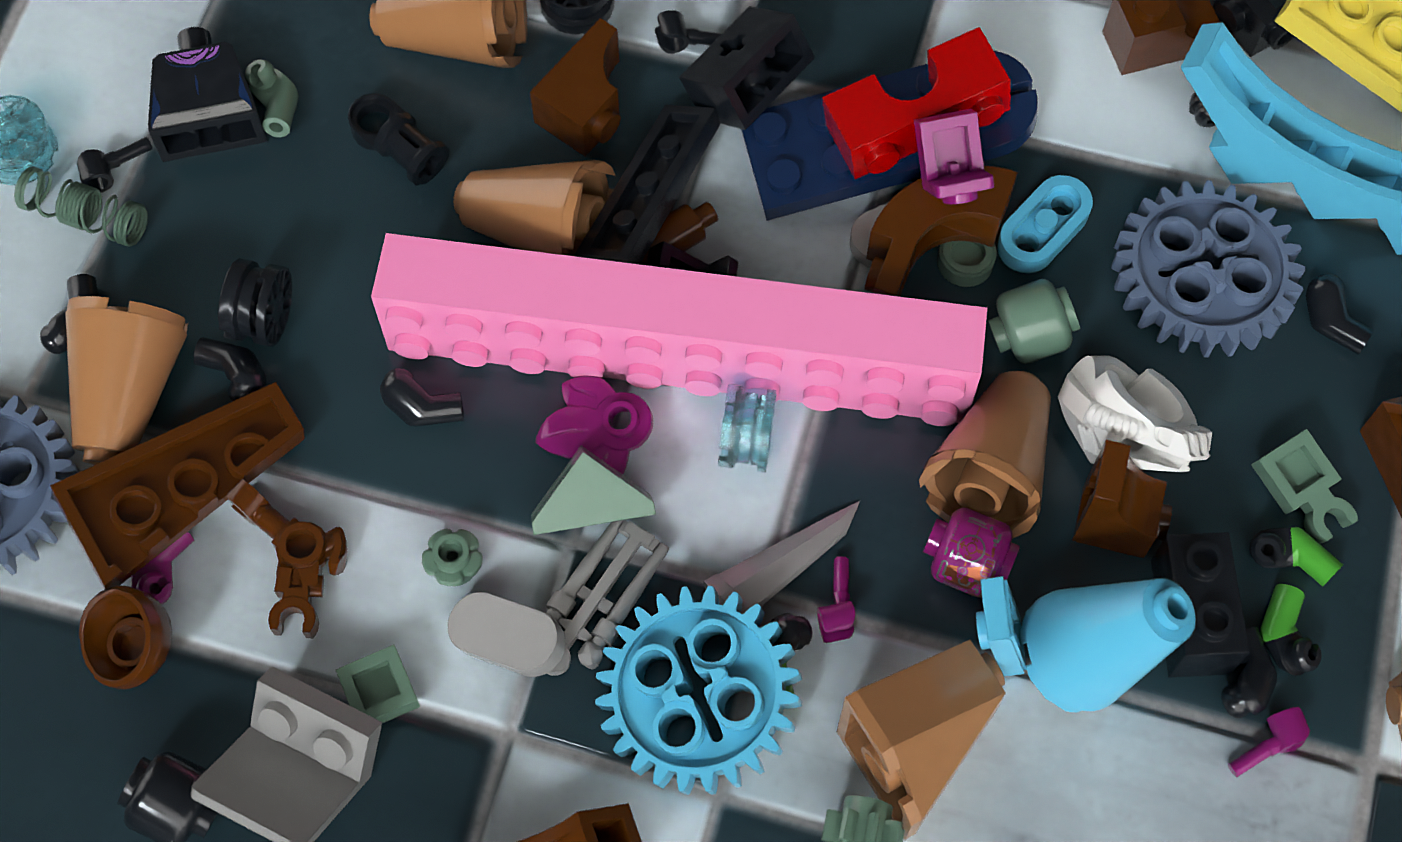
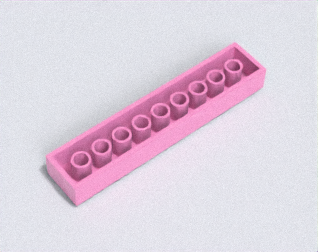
M390 233L385 234L371 294L388 350L395 351L400 356L409 359H425L430 355L452 358L459 364L471 367L483 366L486 363L508 365L516 371L526 374H539L544 370L568 373L574 378L586 375L596 376L599 378L626 380L629 384L644 389H654L660 385L682 387L690 393L699 396H714L719 392L744 395L748 400L761 404H770L778 400L803 403L806 407L817 411H831L837 407L862 410L867 416L879 419L892 418L896 415L917 417L935 426H949L956 422L959 423L971 409L982 374L987 307Z

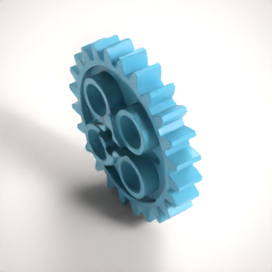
M685 586L681 589L679 605L672 606L666 597L660 593L657 595L658 613L651 616L639 606L634 609L636 618L640 623V626L635 631L622 625L616 627L617 632L626 642L622 649L604 647L603 653L615 663L614 670L596 673V679L611 687L612 692L595 699V704L603 710L614 711L615 715L608 718L601 725V728L608 735L624 734L613 748V751L620 757L628 756L637 751L632 762V771L641 776L656 765L653 783L660 788H664L674 774L677 775L679 791L686 795L690 794L696 778L701 779L703 787L710 795L716 794L718 776L725 775L736 788L741 787L742 782L739 768L747 764L758 774L764 773L763 764L758 754L765 749L772 754L780 756L783 751L773 739V735L776 730L794 732L796 729L794 724L782 715L784 709H794L802 706V700L799 696L786 691V686L793 685L802 680L801 673L798 669L782 667V664L789 661L796 653L791 644L772 646L778 640L783 630L777 621L759 628L765 614L759 604H755L744 614H741L743 599L737 592H733L727 598L724 605H720L718 592L713 586L707 587L701 602H696L692 592ZM719 634L730 637L731 647L726 657L717 662H706L702 659V647L707 639ZM678 639H685L695 671L709 684L704 688V694L723 733V738L719 742L712 740L703 709L688 695L694 691L693 684L676 650L675 642ZM660 659L670 660L672 663V673L668 681L660 687H646L644 676L649 665ZM742 691L750 692L754 695L755 706L750 716L741 721L726 719L725 705L732 695ZM679 717H693L696 729L691 741L684 746H670L667 740V731L671 723Z

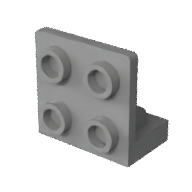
M271 667L257 680L250 727L193 783L191 798L273 842H314L371 777L382 722Z

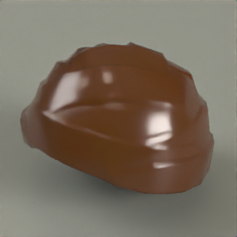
M114 586L100 591L89 601L80 619L79 638L82 656L94 678L103 685L116 689H130L143 684L160 670L171 649L172 626L166 609L150 593L134 587Z

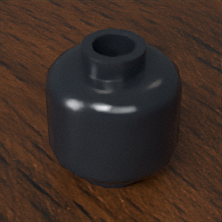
M170 751L159 753L153 760L142 757L127 781L117 803L126 808L124 812L125 825L129 829L156 842H186L192 833L204 838L218 812L191 798L193 783L207 769Z

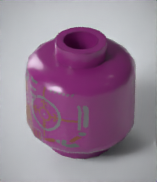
M959 508L953 512L948 523L938 518L936 519L923 553L934 557L931 574L935 580L981 598L980 580L1003 577L1004 580H1007L1020 545L1012 543V530L1007 524L971 509Z

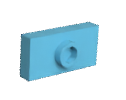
M1003 577L981 579L984 611L976 612L981 650L991 649L1004 677L1025 674L1026 658L1024 644L1020 646L1021 618L1009 584Z

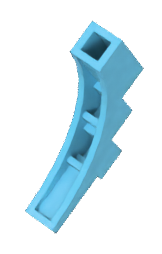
M1223 22L1202 24L1190 50L1185 56L1181 70L1204 105L1211 120L1218 128L1213 134L1209 148L1231 184L1292 182L1297 194L1303 200L1313 219L1376 218L1380 229L1387 236L1396 254L1402 255V152L1352 133L1310 110L1276 85L1244 53Z

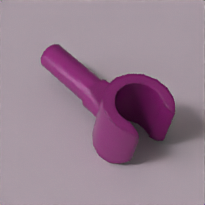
M841 556L834 559V604L817 607L818 624L824 643L849 639L854 634L855 609L850 601L849 559L847 557Z
M1300 707L1280 711L1266 719L1273 737L1262 741L1227 764L1235 777L1240 776L1270 756L1273 757L1279 752L1295 751L1304 744L1309 736L1310 728Z

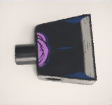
M189 27L179 32L177 36L178 51L158 54L152 60L148 130L163 162L268 142L266 132L263 129L260 116L231 43L220 42L212 44L211 35L208 30L201 27Z

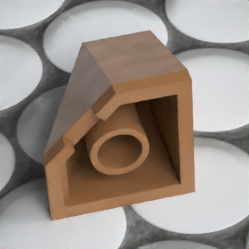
M971 640L856 690L845 697L836 732L878 799L893 806L891 819L903 823L902 829H905L904 840L916 834L997 711L1006 694L1002 688L1005 685V679L998 664L988 653L984 652L980 655Z

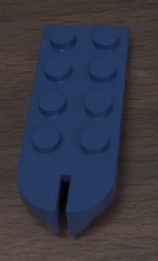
M999 51L994 52L1011 79L1010 110L1003 113L992 124L979 127L983 161L1009 154L1018 149L1031 136L1037 121L1038 98L1036 89L1032 90V78L1029 72L1014 57ZM928 64L877 77L884 91L900 100L921 98L933 88L929 82ZM841 88L766 108L746 130L741 129L766 221L920 179L921 171L918 152L900 159L892 168L879 174L869 173L854 179L826 126L822 97Z

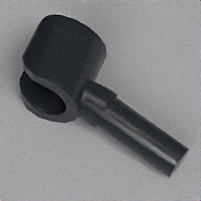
M676 10L661 12L657 17L659 27L655 28L658 44L668 54L681 52L688 45L700 44L710 46L722 34L698 31V29H686L683 15Z
M145 137L107 154L96 149L82 152L77 160L81 183L97 188L101 193L111 188L114 182L111 169L121 166L120 164L152 150L153 147L150 140Z

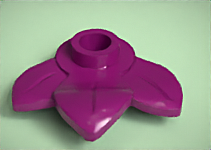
M579 376L563 382L562 394L567 407L555 411L546 418L538 431L536 443L545 451L568 459L572 458L582 445L618 472L624 474L630 451L643 445L652 432L653 415L651 409L641 397L629 392L616 393L604 379L596 376ZM618 413H631V422L626 428L620 430L613 428V419Z

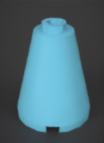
M1162 578L1052 591L1034 602L1026 611L1022 622L1020 646L1027 643L1032 662L1025 666L1030 680L1042 695L1064 711L1078 713L1080 711L1104 709L1113 704L1191 636L1195 627V611L1189 596L1182 587L1171 580Z

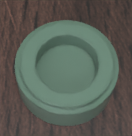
M951 241L940 244L937 257L939 271L946 280L962 287L979 285L987 280L993 271L997 256L995 244L993 247L970 241Z

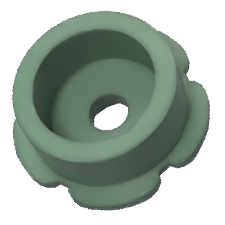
M442 529L436 532L428 540V550L422 553V565L425 572L430 576H434L438 583L445 586H460L469 582L480 570L483 561L482 553L478 552L477 549L479 547L478 539L471 532L464 529H459L457 532H452L450 529ZM449 552H456L458 554L457 559L454 561L448 560L446 556Z

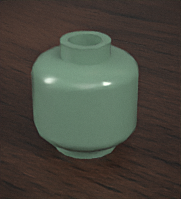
M1038 279L1000 294L996 301L999 316L988 320L1000 353L1011 349L1015 358L1023 364H1030L1066 351L1072 345V332L1080 330L1079 322L1066 288L1064 286L1055 288L1046 279Z

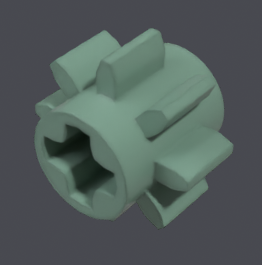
M851 795L845 797L842 812L827 809L821 840L825 842H903L905 829H902L903 823L901 821L891 820L893 812L891 804L876 798Z

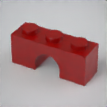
M980 27L927 50L929 82L933 88L921 98L900 100L890 96L884 91L875 74L822 97L826 126L854 179L869 173L879 174L892 168L900 159L918 152L914 126L915 119L972 109L977 112L979 127H984L992 124L1003 113L1010 110L1011 79Z

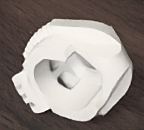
M1085 356L1067 374L1058 399L1064 418L1090 463H1095L1105 440L1131 445V460L1139 469L1190 471V467H1188L1189 462L1206 460L1210 457L1212 431L1197 425L1195 416L1182 393L1155 370L1147 369L1139 376L1125 363L1115 357Z

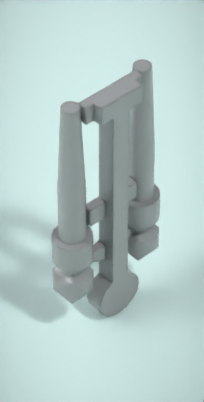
M620 520L609 524L575 569L562 590H556L546 604L548 609L546 614L565 630L566 639L565 651L560 662L546 674L558 676L569 669L571 664L569 650L576 639L585 641L578 651L579 662L589 669L598 667L603 660L604 647H611L619 636L616 627L623 623L668 552L669 547L660 543L654 535L630 521ZM618 532L628 537L593 590L584 586ZM643 546L653 552L625 589L617 603L614 605V603L607 600L605 597L639 547ZM578 597L583 600L584 603L572 620L566 619L576 605L575 598ZM598 609L606 614L607 617L601 618L590 634L585 629V626Z

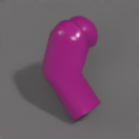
M189 532L184 534L131 576V587L150 593L161 604H164L171 596L173 589L172 561L195 541Z

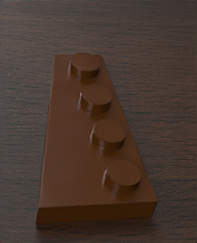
M274 382L54 483L50 487L55 500L104 590L123 584L228 500L226 495L242 479L250 483L305 439L304 428L281 389Z

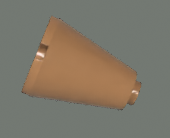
M377 0L370 7L369 19L371 29L374 35L379 36L383 44L388 47L500 68L515 67L521 62L523 57L513 55L515 44L526 43V0Z
M598 160L472 171L464 181L458 184L455 190L454 209L459 214L460 220L465 227L515 249L575 256L574 254L614 190L608 188L606 174L615 176V173L609 164Z
M78 296L69 299L65 316L72 448L84 452L83 462L96 465L140 444L187 337L188 324H185L186 319L181 315L163 308L129 301L128 308L108 306V297Z
M1009 371L998 375L926 462L919 478L920 488L925 484L929 492L926 499L927 504L932 511L947 523L953 512L957 509L968 508L1007 524L1012 530V538L1029 532L1036 522L1041 510L1051 403L1050 392L1039 378L1025 371Z

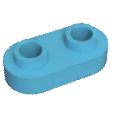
M1066 175L1053 176L1045 180L1007 219L1001 229L997 249L1005 265L1021 273H1034L1047 267L1085 226L1093 205L1092 194L1088 187L1079 179ZM1061 207L1069 214L1058 215L1052 208ZM1028 244L1034 251H1023L1017 245Z

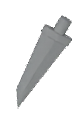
M860 501L829 515L718 575L714 574L703 582L705 589L708 586L715 588L718 592L720 605H724L727 598L733 592L739 593L743 599L741 614H744L755 604H759L762 607L846 536Z

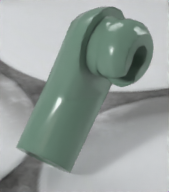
M253 61L245 70V79L253 96L266 107L262 123L263 129L273 137H284L290 132L298 102L297 88L287 76L274 69L269 61Z

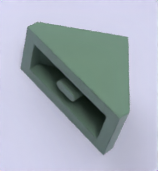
M581 445L534 509L531 519L533 534L537 535L656 515L654 501L647 491Z

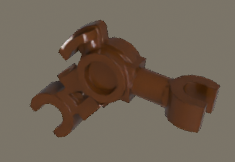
M242 479L226 495V498L233 504L231 507L249 523L257 525L273 539L271 543L276 549L278 557L274 592L278 598L282 599L275 603L269 612L268 622L270 629L274 635L282 636L285 619L293 613H299L304 615L302 627L304 636L313 639L318 632L319 619L312 607V597H323L324 575H322V569L328 560L331 575L336 576L343 573L348 550L345 533L341 527H335L325 533L320 526L312 522H300L295 517L289 521L274 509L253 486Z

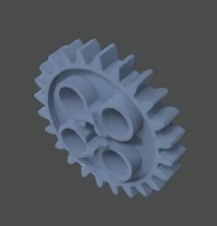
M1206 180L1201 193H1195L1189 182L1183 181L1177 197L1169 189L1163 187L1160 189L1155 202L1146 197L1141 201L1137 214L1130 213L1123 227L1124 231L1119 233L1114 249L1118 252L1115 254L1111 269L1121 273L1117 277L1114 289L1115 291L1130 292L1123 305L1125 311L1142 309L1143 314L1137 325L1140 329L1148 327L1153 323L1157 324L1160 330L1156 341L1162 343L1173 334L1179 337L1178 348L1181 353L1188 349L1191 341L1199 342L1203 357L1207 358L1217 343H1220L1228 357L1234 355L1240 341L1248 349L1254 350L1262 335L1269 339L1273 338L1281 323L1287 322L1295 309L1293 304L1296 303L1303 291V287L1297 283L1305 272V266L1294 263L1302 249L1301 245L1284 244L1292 227L1290 225L1273 227L1271 221L1277 210L1272 207L1261 213L1256 211L1254 207L1257 202V195L1254 193L1243 202L1236 200V187L1232 184L1226 189L1223 196L1215 193L1211 180ZM1219 235L1228 236L1232 238L1235 242L1226 241ZM1163 243L1175 245L1181 251L1170 250ZM1235 284L1246 286L1252 293L1241 291ZM1178 293L1189 294L1192 297H1194L1197 302H1189L1187 300H1184L1182 297L1179 296Z
M13 395L5 406L0 399V564L11 575L17 573L15 557L21 553L35 562L40 559L34 545L39 539L54 544L57 543L58 538L49 527L53 521L64 523L67 520L53 496L50 485L80 472L75 463L69 460L75 454V450L66 438H62L65 433L54 419L47 421L48 417L38 405H34L27 410L25 404L16 395ZM25 471H31L24 482L11 486L13 479L17 475Z

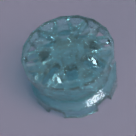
M7 95L0 97V104H2L5 110L0 112V183L16 186L21 173L29 167L35 166L42 169L44 173L49 171L54 165L52 161L54 152L59 150L57 138L38 105L25 97ZM13 102L10 106H7V105L5 104V103ZM22 103L25 104L22 110H18ZM36 172L30 177L27 184L38 179Z
M728 384L719 449H721V455L718 458L719 467L734 468L736 463H751V465H757L758 472L767 471L777 390L767 389V394L761 395L758 398V394L746 392L744 386Z

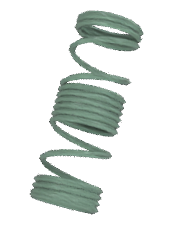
M32 166L22 172L17 180L14 199L20 209L32 211L37 208L43 217L50 218L56 216L60 223L79 230H85L91 234L103 229L108 240L116 241L127 247L135 245L144 234L148 215L143 204L130 200L120 207L114 220V237L107 233L106 226L112 220L118 206L116 195L109 197L105 203L102 214V226L92 230L89 227L96 221L102 206V195L99 189L68 179L60 188L56 200L55 213L47 214L41 210L40 205L50 190L52 184L51 173L49 171L44 173L42 169ZM36 172L38 181L35 193L31 200L25 204L24 191L27 182ZM48 175V184H47V187H46V189H45V191H44L45 182H46V181H45V176ZM114 199L112 212L106 220L109 204ZM132 214H133L131 224H130L129 228L127 229V225H128L129 219L131 218V216H132Z

